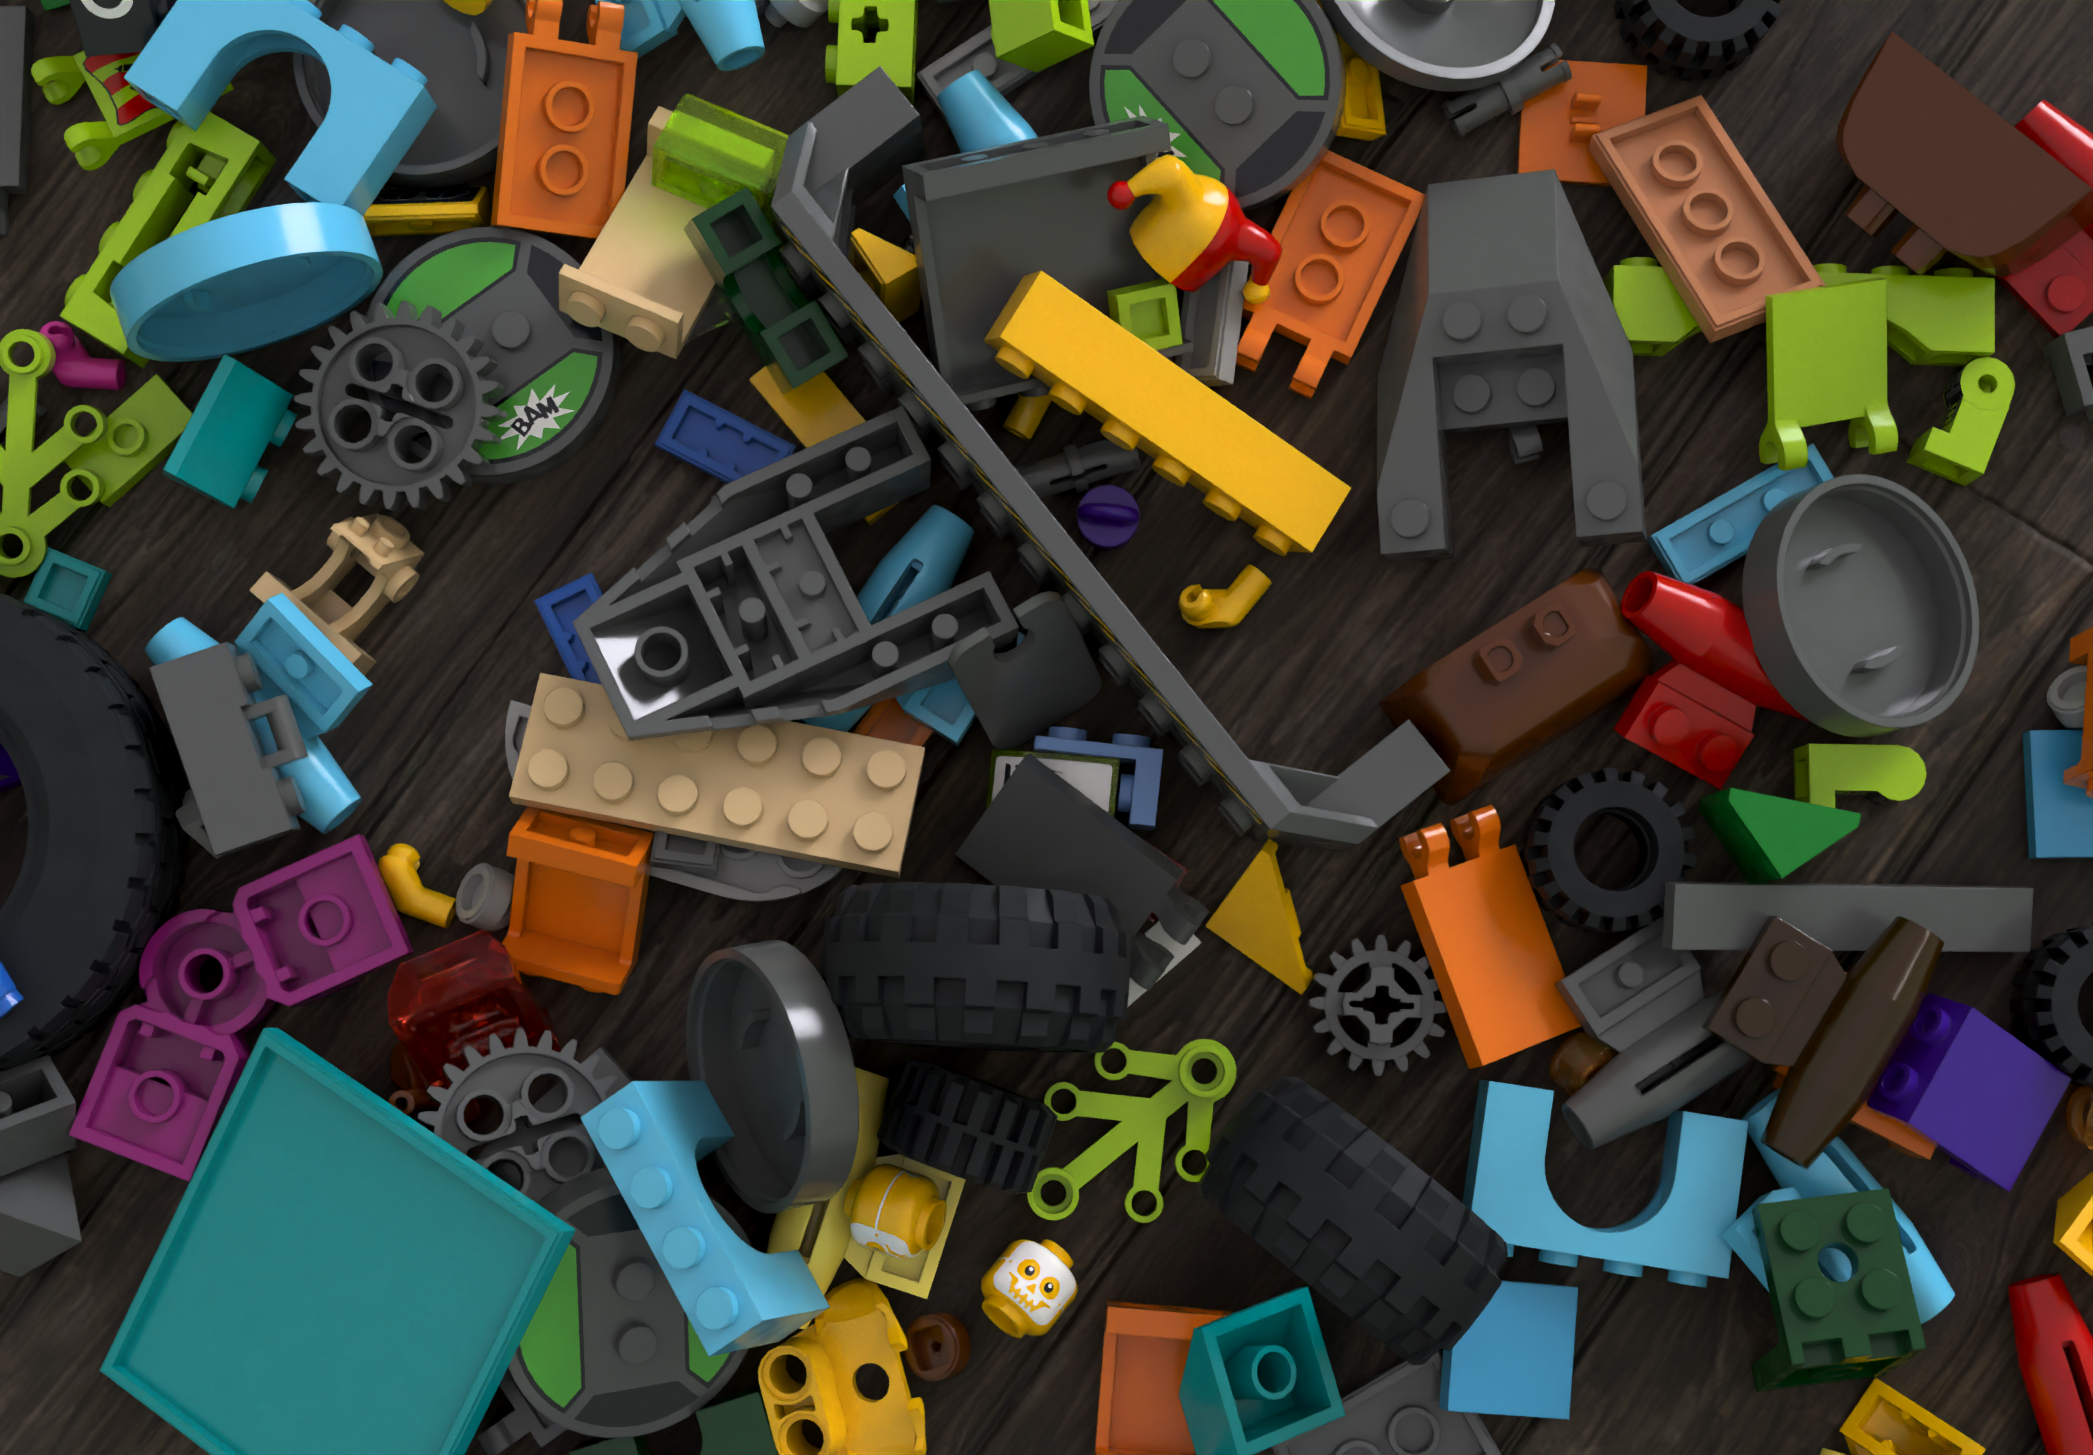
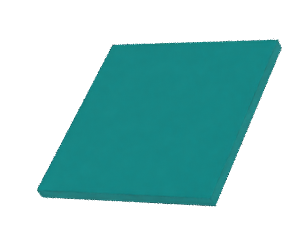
M263 1028L99 1371L210 1455H465L576 1229L279 1028Z

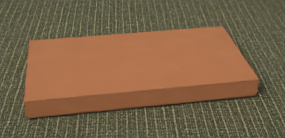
M1702 95L1592 135L1588 146L1590 153L1709 343L1766 322V295L1826 286Z

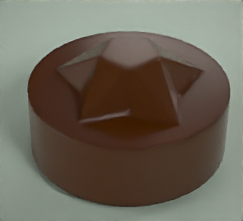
M940 1312L918 1317L910 1324L905 1333L908 1349L904 1351V1356L908 1366L918 1377L928 1381H938L956 1376L965 1368L971 1352L970 1337L963 1323L955 1316Z

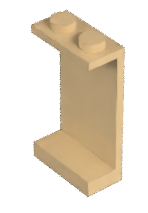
M658 106L648 122L647 155L579 270L564 264L559 272V311L567 313L573 320L584 326H598L622 336L641 350L648 352L657 351L677 359L717 287V284L683 229L692 218L745 187L749 188L761 208L770 193L774 154Z

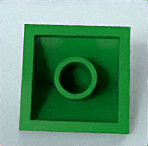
M1728 788L1702 797L1699 804V812L1748 883H1762L1784 878L1859 827L1861 813L1735 788Z

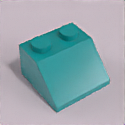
M224 354L168 459L162 475L230 509L235 508L239 498L251 504L268 472L267 469L257 465L269 442L279 448L282 446L298 415L287 409L293 395L236 359Z
M1299 1287L1194 1328L1179 1390V1398L1196 1455H1253L1345 1416L1308 1287Z

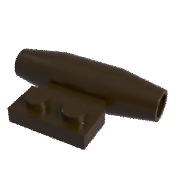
M1769 916L1702 1026L1703 1029L1758 1063L1789 1066L1762 1135L1761 1143L1792 1163L1808 1170L1857 1114L1916 1018L1944 946V942L1938 936L1911 920L1897 916L1849 972L1845 974L1831 949L1778 916Z

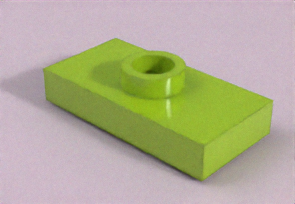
M155 374L107 417V432L101 440L90 444L85 443L64 462L72 470L89 469L97 473L104 484V492L100 502L110 508L173 452L193 411L163 378ZM94 428V429H93L87 436H85V437H88V436L92 435V434L95 432L96 428ZM78 476L93 492L92 482L85 476Z

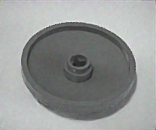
M1320 0L1327 17L1336 31L1369 64L1407 84L1429 90L1449 92L1486 87L1498 82L1507 74H1511L1528 58L1542 40L1552 19L1555 0Z

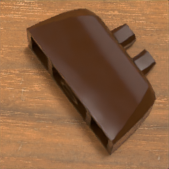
M1893 31L1890 33L1852 94L1838 125L1836 136L1838 152L1853 173L1866 184L1846 213L1851 220L1871 236L1877 238L1892 219L1901 212L1914 225L1891 252L1920 275L1936 264L1949 251L1981 271L1992 276L2001 277L2019 273L2042 260L2093 222V189L1901 37Z
M1589 567L1568 578L1444 656L1404 683L1379 702L1395 729L1409 719L1451 770L1434 783L1432 787L1443 803L1454 806L1637 690L1647 674L1650 676L1654 674L1655 662L1651 649L1637 627L1622 615L1621 602L1603 573Z

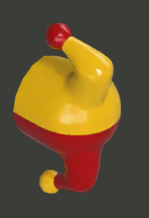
M1167 154L1151 162L1128 181H1116L1109 186L1107 200L1117 210L1128 209L1138 196L1154 194L1152 200L1133 221L1129 233L1133 244L1141 256L1169 283L1184 291L1195 292L1215 277L1229 262L1246 261L1251 263L1252 268L1251 279L1242 288L1245 299L1252 304H1261L1270 296L1268 283L1280 261L1282 248L1269 232L1245 217L1238 199L1225 184L1209 176L1194 174L1183 161Z

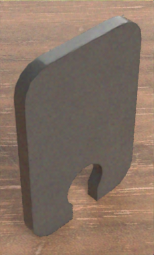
M1042 592L1013 608L1023 628L1029 629L1024 640L1014 649L1003 653H993L996 645L986 628L982 627L960 641L950 652L948 658L949 667L988 739L996 749L1008 750L1023 744L1085 706L1095 698L1101 689L1102 679L1068 605L1057 592Z

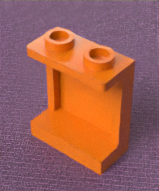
M527 806L510 831L506 856L517 858L509 929L497 950L496 963L516 969L528 976L551 978L580 986L590 992H604L612 995L620 994L638 961L651 871L650 859L655 833L616 823Z
M1106 1300L1094 1455H1196L1179 1398V1390L1194 1328L1233 1314L1235 1311Z

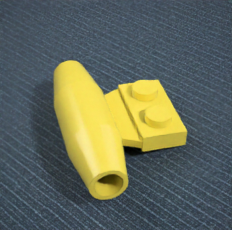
M855 1067L859 1099V1131L856 1154L848 1179L840 1191L828 1200L776 1213L769 1235L766 1254L799 1250L823 1296L845 1258L866 1280L927 1299L966 1179L927 1166L900 1154L877 1157L880 1142L877 1138V1133L884 1116L889 1078ZM892 1164L927 1176L936 1183L940 1199L946 1202L947 1211L940 1237L930 1250L922 1249L917 1256L907 1260H900L863 1247L853 1239L850 1229V1217L845 1216L843 1211L844 1200L852 1182L857 1178L864 1179L877 1165ZM811 1320L799 1329L807 1330Z

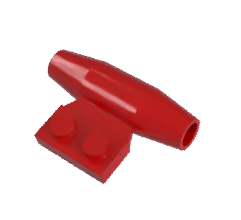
M2043 99L2014 127L2093 189V133ZM2093 222L2050 255L2021 272L2007 277L1995 276L2055 339L2063 333L2071 332L2093 312Z
M1644 571L1630 582L1621 601L1622 615L1674 659L1651 676L1646 675L1615 725L1614 730L1633 743L1721 789L1755 736L1752 733L1756 705L1812 723L1797 712L1780 695L1769 680L1754 651L1753 641L1742 607L1717 593L1652 571Z
M2060 1273L2039 1275L2011 1283L2007 1287L2018 1365L2046 1454L2093 1455V1337Z

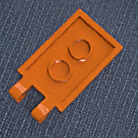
M527 0L525 8L527 34L519 32L508 34L491 226L596 240L625 192L638 53L620 50L625 11L622 4L598 1L597 5H589L586 24L589 44L558 39L563 0Z
M1328 150L1309 176L1291 191L1272 230L1271 235L1279 242L1282 248V256L1268 283L1270 288L1268 299L1261 304H1252L1244 297L1242 317L1250 320L1237 346L1236 365L1255 373L1273 332H1277L1307 346L1288 389L1311 399L1330 358L1346 365L1349 364L1422 209L1425 194Z
M1492 804L1450 820L1452 833L1461 846L1466 862L1449 868L1450 841L1447 831L1441 822L1399 838L1402 853L1410 864L1415 877L1414 881L1401 885V889L1469 1069L1487 1065L1582 1026L1555 986V983L1565 977L1564 971L1516 845L1514 844L1503 849L1499 847L1501 823Z

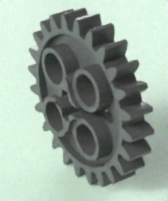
M401 301L396 318L390 308L381 302L375 303L374 322H370L364 315L355 310L350 312L353 331L347 334L331 325L328 331L335 346L330 351L315 345L310 349L315 357L322 362L319 370L300 369L299 372L300 376L314 384L312 392L294 396L295 402L311 408V415L295 423L296 428L305 432L315 433L316 435L303 448L304 453L313 457L327 456L320 464L317 473L328 479L341 474L336 491L351 496L360 488V503L373 508L379 502L382 495L385 508L393 512L401 511L405 496H407L412 508L420 511L426 510L428 491H431L438 500L446 503L451 501V491L448 482L453 480L465 487H472L471 477L466 470L469 464L473 463L484 468L490 466V462L479 451L482 443L499 445L502 442L499 436L487 430L490 421H499L507 418L506 412L490 405L491 398L499 396L506 391L505 386L497 381L485 380V377L498 366L496 360L489 356L474 358L484 344L482 339L471 334L460 340L465 324L451 317L441 326L442 312L429 305L422 312L419 319L416 306L408 301ZM389 351L393 359L392 369L383 380L374 382L370 372L371 364L380 353ZM450 372L453 379L450 394L442 401L433 402L429 393L432 380L440 373ZM357 385L398 401L406 400L427 411L451 417L453 425L449 429H444L403 413L392 412L377 404L351 397L349 389L351 386ZM367 411L372 421L371 430L366 438L354 443L349 432L350 424L358 414ZM428 432L432 442L431 451L423 461L413 464L408 452L409 444L419 433Z
M522 1028L515 1031L512 1048L505 1049L501 1040L494 1033L488 1037L487 1047L489 1055L482 1057L473 1047L468 1045L463 1049L464 1059L468 1068L462 1071L448 1063L442 1067L441 1070L451 1083V1086L448 1090L429 1086L426 1094L440 1106L438 1111L418 1113L416 1120L432 1127L435 1135L467 1156V1151L471 1148L511 1135L516 1131L515 1120L523 1119L527 1128H535L571 1114H578L582 1117L608 1099L605 1092L618 1078L615 1074L596 1080L591 1073L597 1066L600 1056L594 1054L581 1064L573 1059L577 1048V1040L573 1038L560 1052L552 1050L551 1031L545 1030L538 1040L536 1047L528 1046L527 1036ZM548 1077L560 1084L564 1099L557 1111L544 1113L532 1106L529 1101L528 1090L533 1080ZM479 1098L492 1101L500 1111L501 1120L499 1127L491 1134L480 1135L472 1132L464 1122L463 1113L467 1103ZM582 1120L578 1126L538 1139L533 1143L534 1154L526 1155L522 1146H515L475 1161L486 1169L490 1164L497 1161H506L513 1164L519 1171L521 1178L518 1191L536 1203L569 1180L597 1169L607 1168ZM567 1139L574 1141L583 1151L584 1162L582 1168L574 1176L559 1175L549 1163L550 1148L558 1140Z

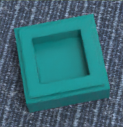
M48 547L46 557L38 568L23 602L87 632L113 574Z

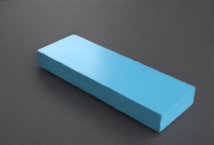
M1812 443L1807 446L1808 462L1806 467L1783 471L1778 469L1777 463L1648 537V543L1668 576L1694 585L1747 554L1756 529L1773 507L1797 492L1833 479L1832 473L1815 445Z

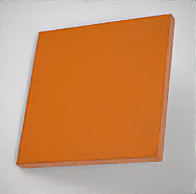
M1559 60V62L1555 63L1554 65L1549 66L1548 68H1546V69H1544V70H1542V71L1544 72V71H1546V70H1548V69H1550V68H1552V67L1558 65L1559 63H1561V62H1563V61H1565V60ZM1567 60L1572 79L1567 82L1563 81L1523 103L1524 109L1520 111L1517 174L1555 169L1560 183L1611 186L1590 153L1588 146L1592 135L1645 116L1647 65Z

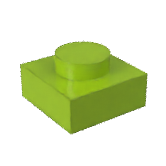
M1162 278L1107 291L1110 319L1151 348L1160 350L1183 344L1176 286Z

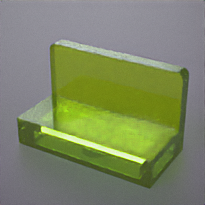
M685 94L653 145L652 185L708 209L743 188L748 187L771 225L775 218L771 204L789 135L694 95Z

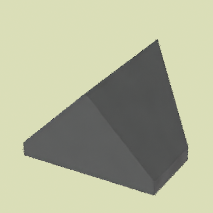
M63 1152L0 1177L1 1271L23 1277L28 1272L82 1242L68 1166V1159L71 1153Z

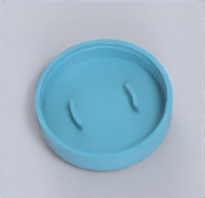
M291 203L253 209L222 217L188 229L158 243L129 262L117 274L111 284L110 296L127 345L136 355L157 361H198L221 358L224 354L231 356L257 350L297 337L325 325L347 313L370 296L381 282L383 269L365 219L359 212L347 206L332 203Z

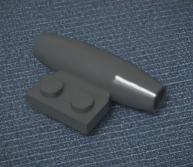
M1664 915L1653 920V923L1645 925L1555 983V986L1589 1038H1593L1617 1053L1561 1106L1563 1117L1570 1130L1580 1143L1589 1150L1664 1119L1752 1060L1747 1055L1702 1028L1725 989L1704 997L1700 973L1701 966L1691 951L1671 950L1662 947Z

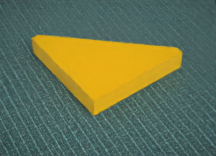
M1268 839L1205 926L1302 995L1312 981L1313 972L1305 965L1298 939L1301 935L1300 926L1290 890L1284 888L1275 855L1278 844Z

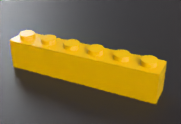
M1042 270L1023 276L983 340L998 351L994 359L1006 370L1023 379H1028L1030 374L1041 380L1051 387L1047 395L1057 405L1075 415H1081L1083 410L1103 423L1100 432L1104 437L1125 450L1133 451L1136 446L1155 459L1151 467L1159 475L1182 487L1187 482L1206 494L1202 501L1206 507L1227 520L1235 522L1237 517L1253 526L1257 529L1253 538L1276 554L1286 556L1288 551L1312 553L1351 490L1350 486Z

